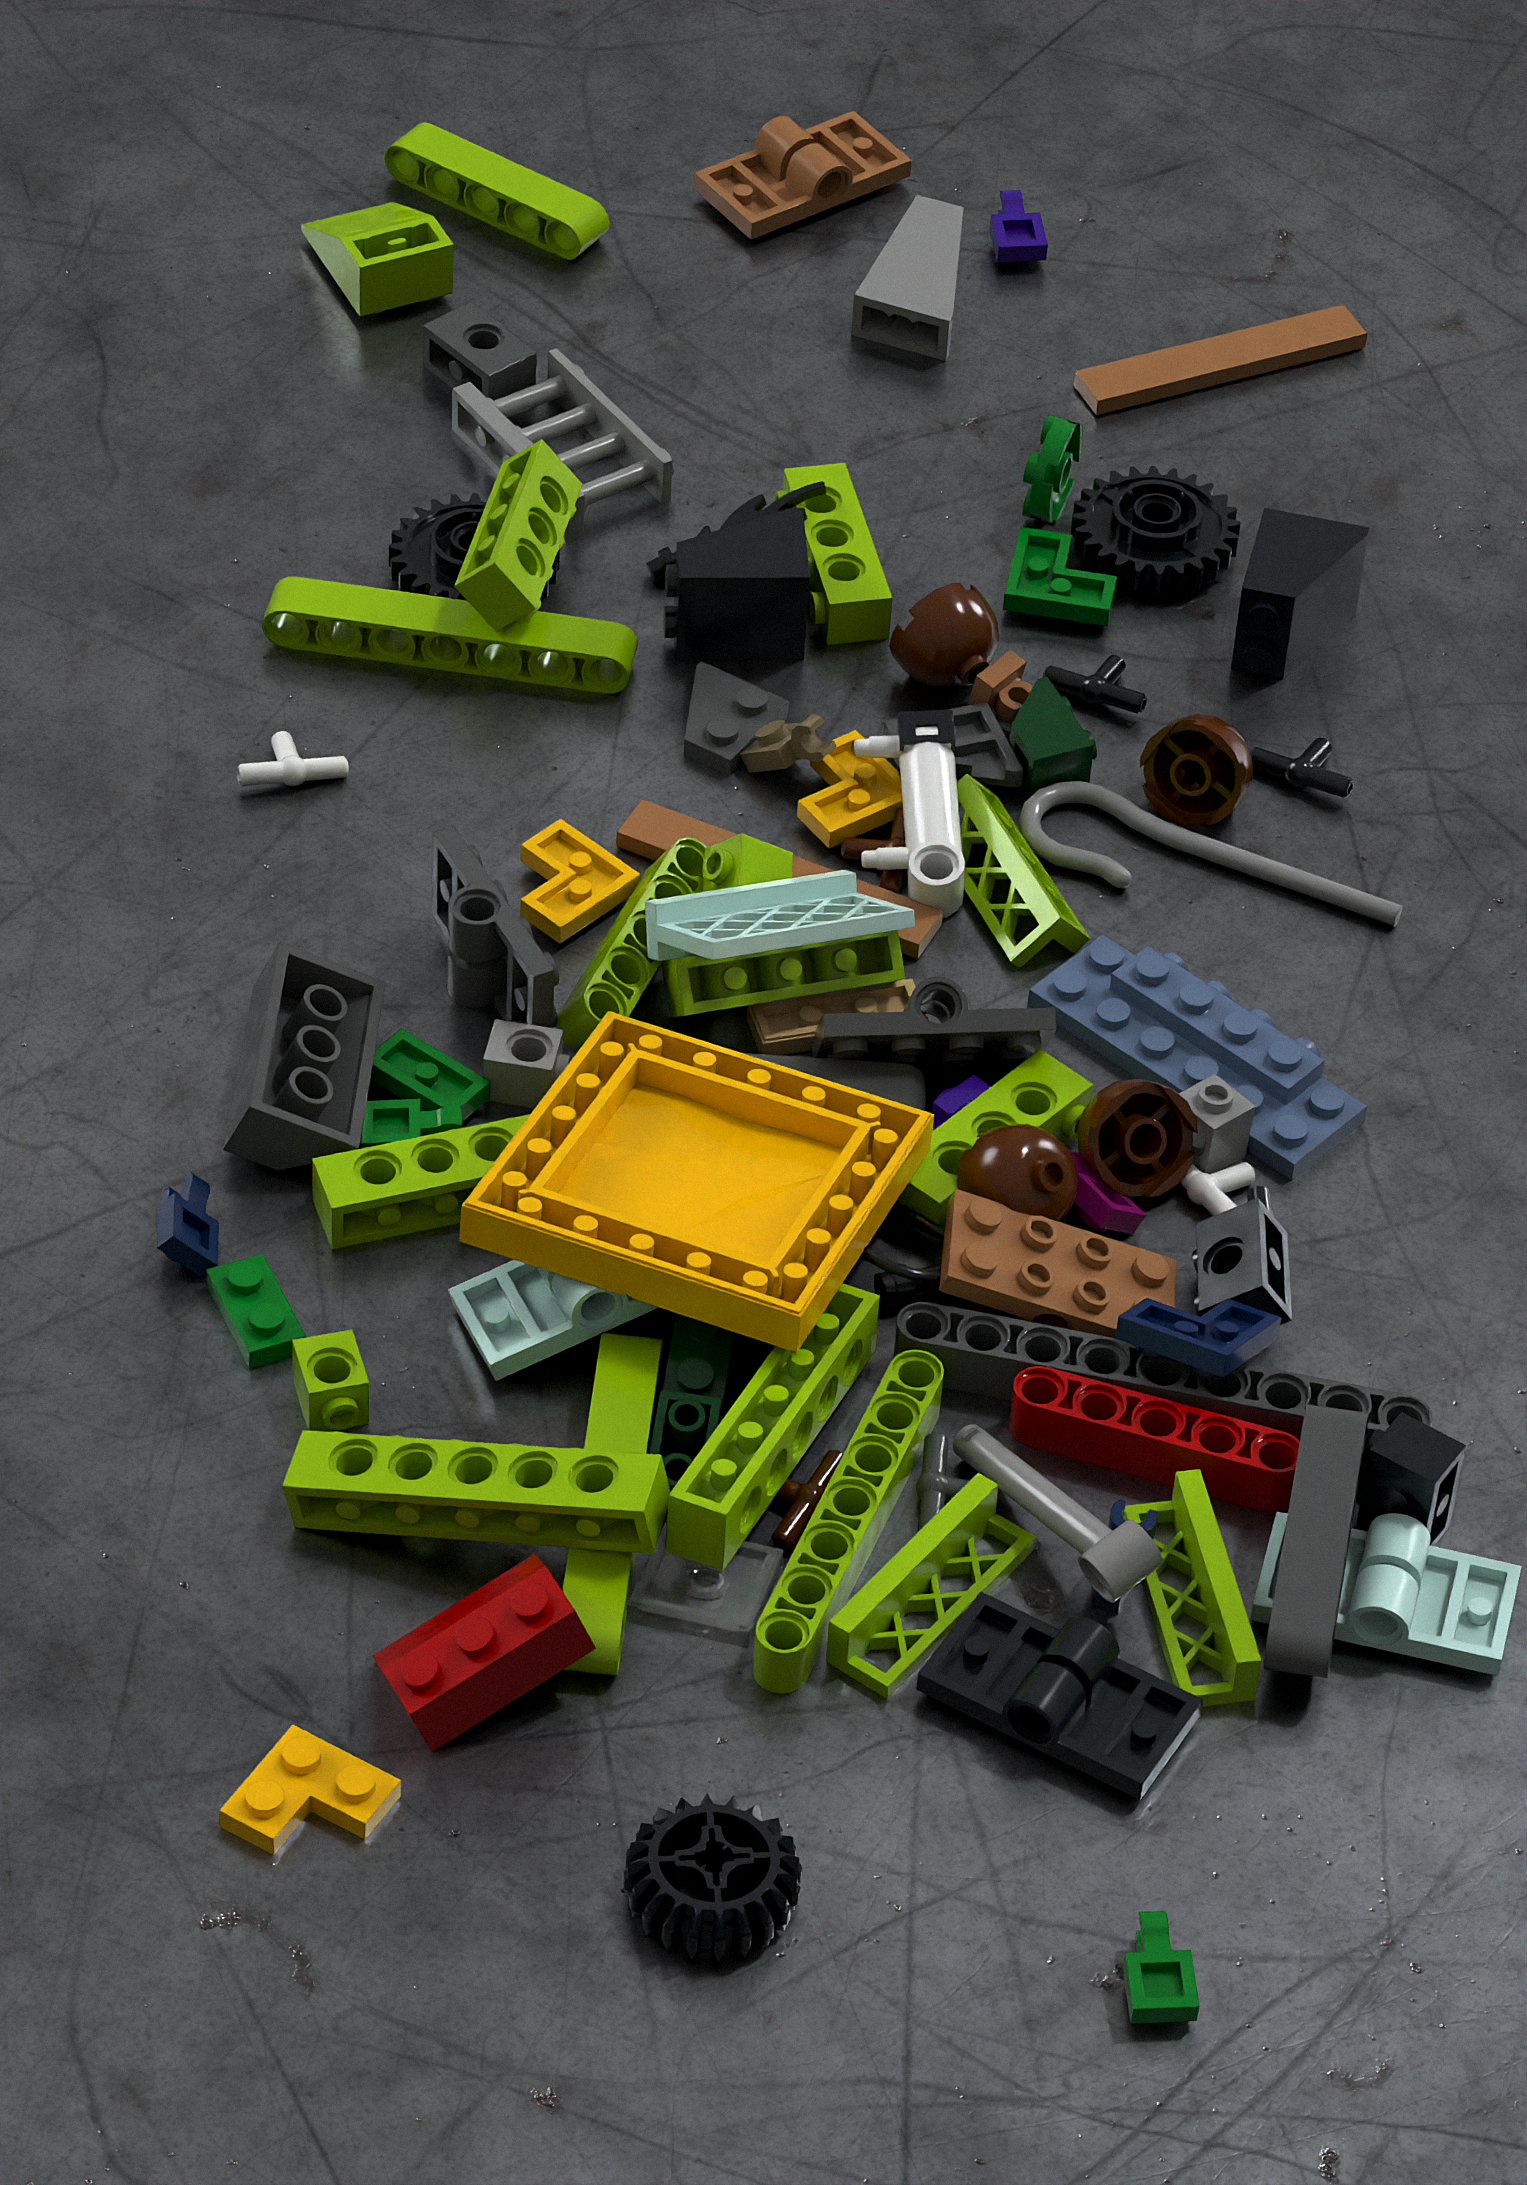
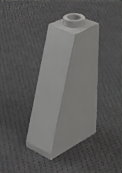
M921 195L915 197L854 294L851 335L942 361L948 359L964 207Z

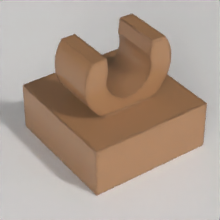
M1009 650L976 675L968 705L987 702L993 714H997L1002 721L1012 724L1020 709L1016 702L1023 705L1033 688L1031 684L1021 681L1027 662L1012 650Z

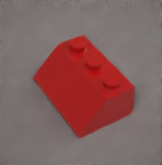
M533 1554L372 1656L433 1752L595 1650L596 1647L575 1609L546 1565Z

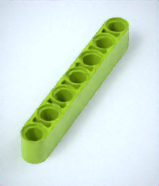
M298 576L282 578L275 584L262 622V630L268 640L285 648L603 694H614L622 691L627 686L638 647L635 633L626 625L617 622L537 611L530 619L518 624L514 621L495 631L476 609L465 600Z
M602 1332L584 1445L585 1450L649 1454L661 1372L662 1338ZM569 1548L563 1593L575 1609L596 1649L572 1663L563 1671L618 1676L635 1552Z
M907 1350L896 1355L890 1362L757 1621L752 1672L755 1681L769 1692L779 1694L791 1693L802 1688L807 1682L827 1642L828 1621L846 1604L924 1449V1438L932 1433L938 1421L944 1368L942 1362L935 1355L927 1351Z

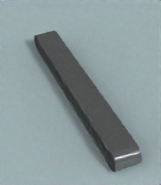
M930 1302L909 1304L901 1309L897 1316L893 1359L904 1351L915 1349L927 1351L935 1355L942 1362L944 1368L942 1388L1012 1401L1013 1384L1017 1374L1028 1367L1043 1366L1284 1431L1295 1436L1299 1441L1306 1404L1369 1413L1365 1446L1377 1429L1386 1431L1401 1412L1430 1427L1432 1426V1411L1429 1406L1421 1399L1407 1394L1243 1363L1225 1377H1205L1193 1372L1190 1369V1365L1168 1357L1157 1358L1144 1355L1136 1349L1135 1345L1116 1338ZM1362 1462L1361 1469L1366 1470L1367 1464Z

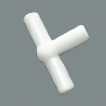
M286 731L277 732L271 738V745L277 761L239 764L237 767V780L241 786L272 783L297 786L304 781L345 778L349 771L348 761L344 756L300 758L292 736Z
M1242 1162L1218 1172L1207 1174L1202 1173L1192 1163V1166L1179 1183L1187 1190V1195L1193 1203L1204 1206L1215 1216L1237 1207L1225 1194L1251 1185L1255 1180V1171L1250 1164Z

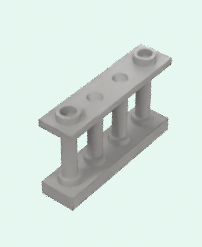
M557 348L548 351V376L546 381L493 401L491 398H486L471 382L453 388L452 430L497 475L505 460L543 439L544 442H547L580 428L586 429L595 440L557 454L571 472L609 456H613L624 467L582 485L575 503L576 512L569 520L563 536L566 543L584 536V512L587 510V505L642 484L661 504L671 501L674 464L669 453L650 439L585 376L583 370L578 365L573 364ZM554 399L566 410L564 413L523 429L515 426L508 419V417Z

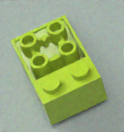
M390 202L301 224L302 233L359 316L381 313L388 309L415 302H424L431 298L453 293L454 244L433 215Z

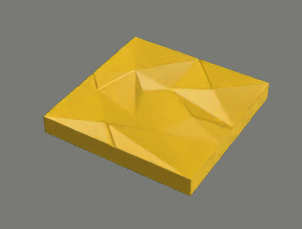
M608 1011L462 1204L459 1242L617 1294H627L635 1300L797 1353L863 1253L865 1246L868 1245L929 1152L934 1114Z

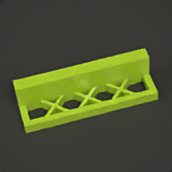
M964 775L957 782L958 805H962L965 809L960 830L962 854L965 860L964 889L1009 960L1019 968L1052 939L1059 942L1072 953H1076L1090 940L1085 929L999 798L970 775ZM972 844L988 845L983 867L968 868L967 866ZM1010 879L1011 885L1006 904H991L990 899L995 880ZM1034 916L1039 925L1017 944L1013 937L1018 917Z
M1200 1469L1178 1471L1175 1474L1172 1500L1127 1505L1124 1514L1125 1521L1131 1519L1136 1523H1141L1146 1519V1514L1151 1509L1157 1511V1524L1173 1522L1177 1535L1168 1545L1153 1539L1162 1555L1163 1565L1141 1581L1173 1685L1202 1698V1707L1253 1701L1256 1697L1262 1659ZM1167 1565L1190 1576L1192 1582L1183 1593L1159 1581L1158 1576ZM1182 1612L1206 1625L1207 1630L1198 1641L1174 1629L1173 1623ZM1197 1661H1200L1220 1672L1223 1682L1192 1686L1188 1672Z
M977 1473L828 1621L826 1662L888 1699L939 1647L980 1592L990 1595L1035 1549L1036 1536L996 1514L997 1483ZM986 1533H989L1009 1545L1010 1548L1004 1554L977 1556L975 1544ZM971 1574L973 1585L967 1591L940 1593L938 1581L943 1576ZM934 1611L936 1622L930 1628L903 1630L901 1619L907 1613ZM897 1648L899 1660L884 1673L862 1658L870 1650Z

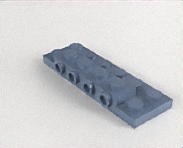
M1102 934L1029 989L1027 1006L1030 1008L1055 1007L1056 1025L1138 1079L1165 1085L1179 1094L1213 1074L1219 1076L1256 1106L1246 1151L1291 1181L1365 1122L1367 1105L1322 1077L1325 1060L1321 1058L1318 1048L1312 1041L1304 1037L1297 1038L1294 1041L1277 1030L1273 1018L1266 1011L1253 1009L1250 1012L1232 1000V996L1225 985L1217 980H1210L1207 983L1203 982L1188 971L1185 961L1174 952H1166L1162 955L1147 946L1134 955Z

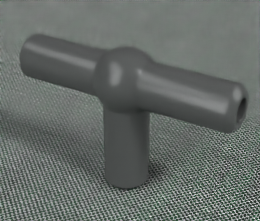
M931 1433L924 1438L922 1475L916 1483L917 1495L920 1498L918 1532L944 1507L945 1502H949L970 1481L946 1477L948 1438L941 1433Z

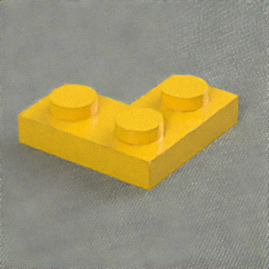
M856 730L831 740L835 742L836 748L821 761H810V766L830 787L798 800L797 817L829 849L841 844L846 837H857L894 820L896 810L903 807L899 771L885 758L857 757L854 754V741L865 738Z
M560 818L521 844L520 861L548 881L520 899V916H523L527 921L560 944L629 898L640 881V873Z
M292 1724L219 1810V1826L272 1855H275L310 1811L366 1839L401 1797V1780Z

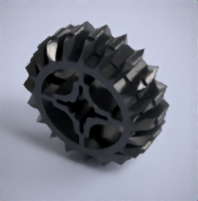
M707 1793L699 1806H692L681 1797L675 1807V1813L658 1807L656 1815L653 1817V1824L641 1823L640 1829L636 1833V1841L630 1843V1848L626 1852L625 1867L627 1870L624 1871L623 1886L624 1890H626V1896L629 1897V1908L632 1911V1918L642 1919V1926L645 1929L646 1936L662 1934V1942H664L666 1951L680 1943L687 1945V1951L691 1960L700 1949L712 1950L713 1955L719 1962L725 1953V1949L733 1948L745 1958L748 1950L751 1949V1941L768 1947L770 1940L773 1938L774 1930L785 1931L786 1925L790 1921L791 1912L795 1911V1907L799 1904L801 1887L798 1884L801 1883L802 1865L799 1863V1857L796 1856L793 1836L782 1835L783 1829L780 1826L779 1818L762 1821L763 1814L759 1804L746 1811L738 1809L734 1795L726 1805L714 1804ZM707 1868H710L712 1872H707ZM713 1882H718V1886H715Z

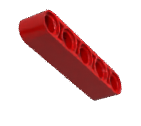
M1028 1367L1020 1371L1014 1379L1008 1428L1011 1436L1021 1444L1173 1487L1176 1472L1200 1469L1209 1497L1263 1512L1276 1513L1277 1511L1283 1512L1289 1509L1300 1441L1289 1433L1050 1367Z

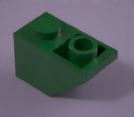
M1048 677L1039 678L1011 725L1009 741L1023 768L1022 786L1020 787L1028 799L1039 789L1057 782L1083 781L1090 783L1092 762L1097 758L1095 740L1091 732L1084 730L1073 715V710L1067 697L1060 696Z

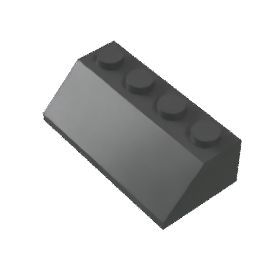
M278 943L253 985L223 1146L224 1151L275 1170H282L312 1164V1158L359 1149L386 982L288 944Z

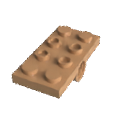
M855 111L848 112L805 130L790 117L778 116L768 121L761 128L756 137L755 149L694 172L693 189L748 238L754 239L910 177L912 160Z
M955 1189L947 1203L939 1291L1020 1316V1320L1111 1338H1115L1118 1316L1145 1298L1175 1308L1176 1259L1043 1216L1016 1212L1002 1203Z

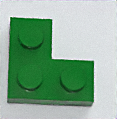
M1020 527L1005 588L1003 610L1021 612L1027 615L1072 620L1083 624L1091 623L1108 626L1115 596L1117 576L1068 569L1067 564L1071 551L1072 535Z

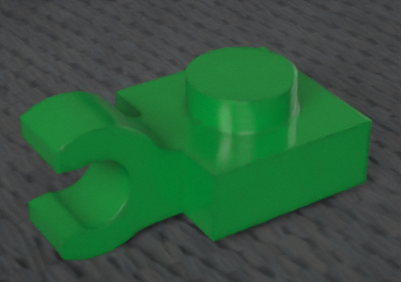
M420 1099L367 1101L362 1126V1148L452 1129L462 1128V1109L444 1107L433 1111H421Z
M1166 1911L1139 1912L1141 1931H1136L1135 1934L1137 1952H1125L1123 1963L1131 2024L1197 2021L1200 2005L1191 1950L1171 1951Z

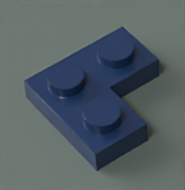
M1145 1298L1118 1316L1115 1338L1135 1345L1136 1349L1144 1355L1157 1358L1168 1357L1190 1365V1369L1201 1376L1225 1377L1278 1339L1281 1317L1229 1298L1201 1317Z

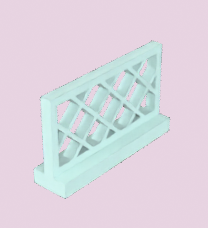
M848 870L645 901L648 958L657 961L693 955L715 960L915 927L913 909L857 893L856 873Z

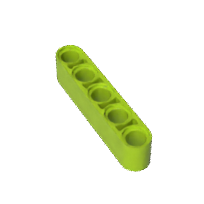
M419 123L385 150V165L389 173L400 183L560 258L567 260L575 259L609 229V217L605 209L593 198L433 124Z
M679 838L643 874L557 1016L556 1028L563 1030V1042L569 1048L578 1052L608 1011L629 1017L662 962L648 958L645 901L703 892L702 866L705 848H707L704 843L695 838Z

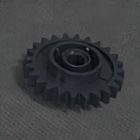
M1132 466L1129 469V476H1122L1113 470L1110 471L1109 482L1095 478L1093 490L1086 488L1081 490V499L1074 502L1070 535L1074 537L1073 549L1083 551L1082 562L1084 564L1097 563L1095 573H1114V576H1117L1116 585L1128 579L1132 581L1133 590L1136 591L1143 584H1151L1154 592L1160 593L1162 586L1168 584L1176 592H1181L1183 582H1188L1199 588L1201 587L1202 576L1216 580L1219 569L1228 570L1230 568L1231 557H1236L1241 523L1236 520V507H1227L1228 496L1226 494L1213 495V483L1198 486L1196 485L1197 475L1195 474L1185 479H1180L1175 468H1172L1166 475L1159 474L1156 466H1151L1147 474H1141Z
M473 493L467 502L461 501L456 494H452L450 504L447 505L432 499L430 511L415 507L413 508V519H400V530L392 531L391 544H389L391 581H398V591L467 601L454 585L487 503L482 502L477 493ZM560 550L557 552L552 565L553 574L546 582L541 597H548L549 585L557 583Z

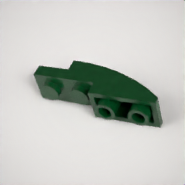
M676 1313L664 1386L663 1390L660 1391L650 1454L662 1455L670 1491L675 1487L724 1417L730 1383V1367L736 1338L735 1332Z

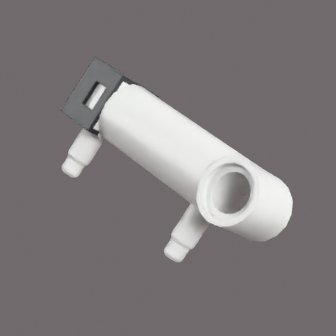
M953 710L898 712L897 735L870 736L868 739H856L854 741V754L857 757L869 756L870 758L898 757L906 847H887L863 851L861 853L862 867L877 868L878 870L907 869L908 898L943 910V917H948L955 913L962 905L965 873L955 766Z

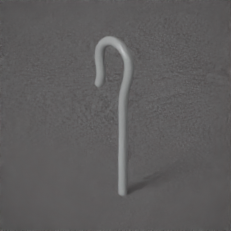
M1083 781L1057 782L1041 788L1024 802L1018 819L1020 832L1036 856L1055 866L1101 877L1119 889L1126 888L1131 883L1132 877L1128 869L1118 861L1103 854L1062 845L1049 838L1042 830L1040 823L1042 815L1055 806L1068 803L1095 806L1154 841L1392 926L1397 925L1403 906L1166 822L1102 785Z

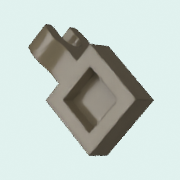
M811 714L799 723L786 724L784 720H776L761 727L755 733L757 739L740 753L748 772L787 769L796 760L801 759L814 762L821 761L836 748L834 741H821L815 733V730L825 722L823 717Z

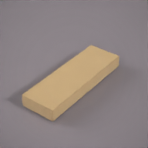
M905 979L747 1005V1021L760 1054L785 1055L812 1050V1038L823 1014L903 1012L916 986L913 979Z

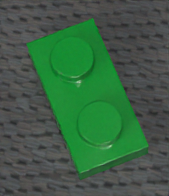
M400 1028L375 1049L370 1080L401 1099H420L421 1111L457 1107L462 1109L463 1121L490 1098L489 1080L403 1028Z
M263 1253L206 1269L207 1288L249 1369L292 1357V1340L305 1338L306 1334Z

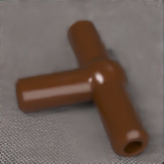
M903 807L898 808L895 812L891 835L888 841L846 837L842 842V857L847 860L861 861V853L866 850L906 847ZM905 869L883 870L879 887L900 894Z
M838 1450L828 1451L807 1483L801 1484L787 1478L773 1499L791 1506L771 1536L777 1548L781 1550L793 1549L803 1534L843 1456L842 1452Z

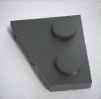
M700 661L696 665L684 738V756L730 777L744 763L740 753L757 739L755 733L768 723L776 720L785 721L788 718L789 701Z
M984 702L947 709L953 710L956 779L960 780L964 775L968 774L982 784L1013 788L1022 786L1023 768L988 703ZM897 719L884 722L883 736L897 735ZM893 757L898 765V757Z

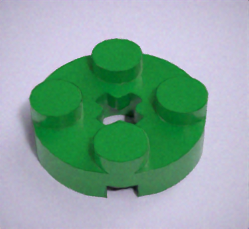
M1050 414L1046 417L1040 438V444L1043 445L1040 454L1030 453L1024 470L1023 482L1032 486L1028 489L1024 500L1023 516L1050 523L1052 521L1056 522L1061 516L1075 480L1069 478L1072 462H1079L1081 455L1083 427L1080 423Z

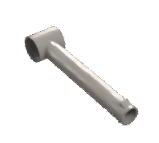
M976 1424L963 1427L955 1436L953 1451L958 1457L977 1472L997 1483L1001 1491L1082 1554L1078 1557V1563L1083 1574L1092 1587L1107 1601L1114 1603L1163 1565L1162 1555L1155 1542L1135 1521L1127 1519L1116 1529L1111 1530Z

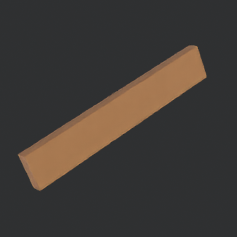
M1342 304L1077 370L1074 374L1073 385L1093 412L1099 415L1361 349L1366 346L1367 332L1346 306Z
M642 799L618 829L616 846L656 861L679 838H695L704 843L706 847H709L738 834ZM793 855L792 878L835 871ZM856 878L857 893L914 910L915 927L899 929L898 934L901 953L918 959L941 927L943 910Z

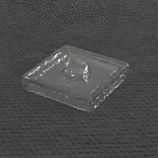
M664 1523L655 1553H649L627 1603L626 1621L749 1648L757 1621L768 1602L782 1568L783 1550L744 1541L726 1568L721 1571L666 1552L667 1524Z

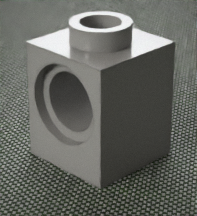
M495 1019L483 1057V1077L490 1081V1098L487 1101L535 1109L572 1060V1055L563 1054V1030Z
M1216 1074L1179 1093L1189 1103L1197 1120L1198 1134L1193 1132V1143L1190 1150L1195 1152L1193 1164L1202 1173L1212 1174L1243 1159L1246 1155L1256 1106Z

